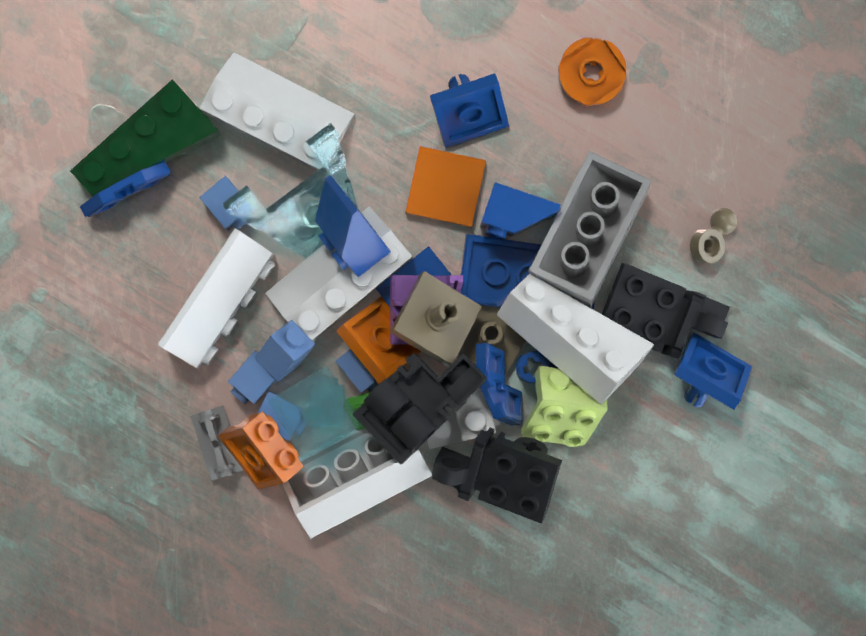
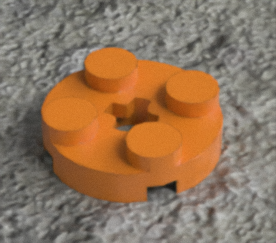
M593 37L577 40L565 50L558 66L560 86L571 100L582 106L590 107L606 104L614 99L623 87L626 78L624 56L613 43L607 40ZM590 63L592 67L600 66L601 70L598 72V80L594 81L592 78L586 79L583 74L586 72L584 66Z

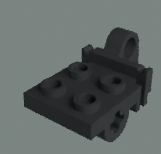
M621 263L602 315L653 343L652 350L679 359L691 328L714 338H723L728 325L725 318L730 307L712 300L704 294L686 290L687 288L629 264Z
M414 353L406 359L411 368L407 370L404 366L399 365L389 378L383 380L369 393L364 403L352 415L402 465L451 417L445 408L449 405L453 410L458 411L469 397L488 379L465 354H462L438 377Z
M490 427L488 431L481 430L476 437L471 457L445 447L440 449L432 470V479L441 484L454 487L458 491V498L469 501L474 492L478 490L480 491L478 500L542 524L547 514L562 463L561 459L547 454L548 448L544 443L529 437H520L513 442L505 439L506 433L500 432L497 438H494L495 429Z

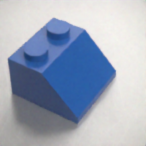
M331 174L325 178L315 222L323 231L318 237L330 252L336 249L331 255L343 270L350 267L357 277H360L391 251Z
M495 182L480 227L486 228L485 235L504 240L506 236L514 237L554 217L558 213L561 204Z

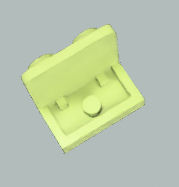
M539 366L535 372L537 403L521 428V436L534 438L541 442L565 444L569 447L585 445L608 410L607 400L601 405L559 368Z

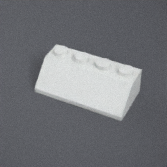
M234 52L215 77L199 108L204 114L322 174L325 173L355 115Z
M370 206L361 213L391 251L388 255L360 277H357L350 267L343 270L331 255L336 249L330 252L323 244L265 293L287 322L293 320L313 342L375 291L391 275L413 259L410 252Z
M235 228L158 345L196 368H200L203 363L208 366L219 350L215 347V344L221 335L228 337L238 320L233 317L242 306L246 309L257 292L252 288L258 279L265 280L276 263L271 261L274 254Z
M354 428L300 456L299 461L304 467L285 482L283 487L296 517L311 539L431 477L432 474L419 448L401 465L365 428L357 431Z

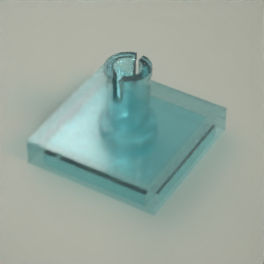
M328 365L268 400L302 460L362 426L352 415L355 411Z

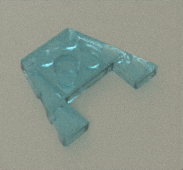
M329 123L306 141L323 164V167L271 206L265 208L246 185L222 203L225 210L230 215L237 216L246 221L254 229H260L270 235L273 240L305 258L324 245L318 237L323 231L315 222L325 178L331 174L357 207L352 184L345 167L344 153L341 151L338 131L332 123Z

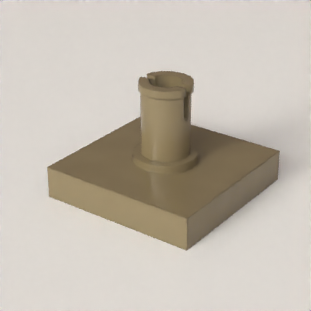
M423 271L419 274L390 333L449 367L454 363L482 306Z
M482 306L458 355L465 354L476 365V344L488 343L505 352L506 376L526 340L497 316L500 308Z

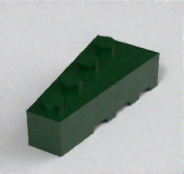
M172 79L74 166L70 172L94 196L140 170L162 162L167 163L222 134Z

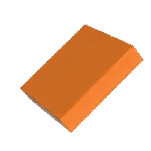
M419 146L405 213L472 228L486 160Z
M379 297L336 330L378 384L390 377L399 365L404 366L407 363L406 359L408 357H411L414 353L419 354L421 352L412 345L390 344V306L382 297Z

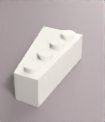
M531 274L509 293L497 313L499 318L601 405L632 374L654 346L653 343Z

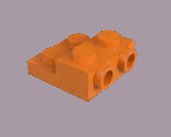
M263 411L248 416L240 424L227 427L218 435L257 489L284 484L304 467L299 461V454L295 447L285 442L278 432L279 427L272 417L265 415Z

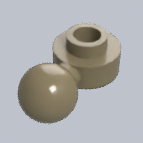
M728 208L717 209L710 218L711 229L698 230L692 236L690 251L697 262L716 263L723 257L725 252L723 235L732 233L737 226V217L732 210Z

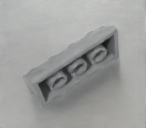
M589 151L529 269V273L591 308L649 192L652 180Z

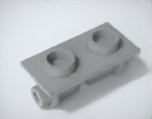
M224 406L192 415L191 419L211 481L244 471L218 437L221 432L230 427Z

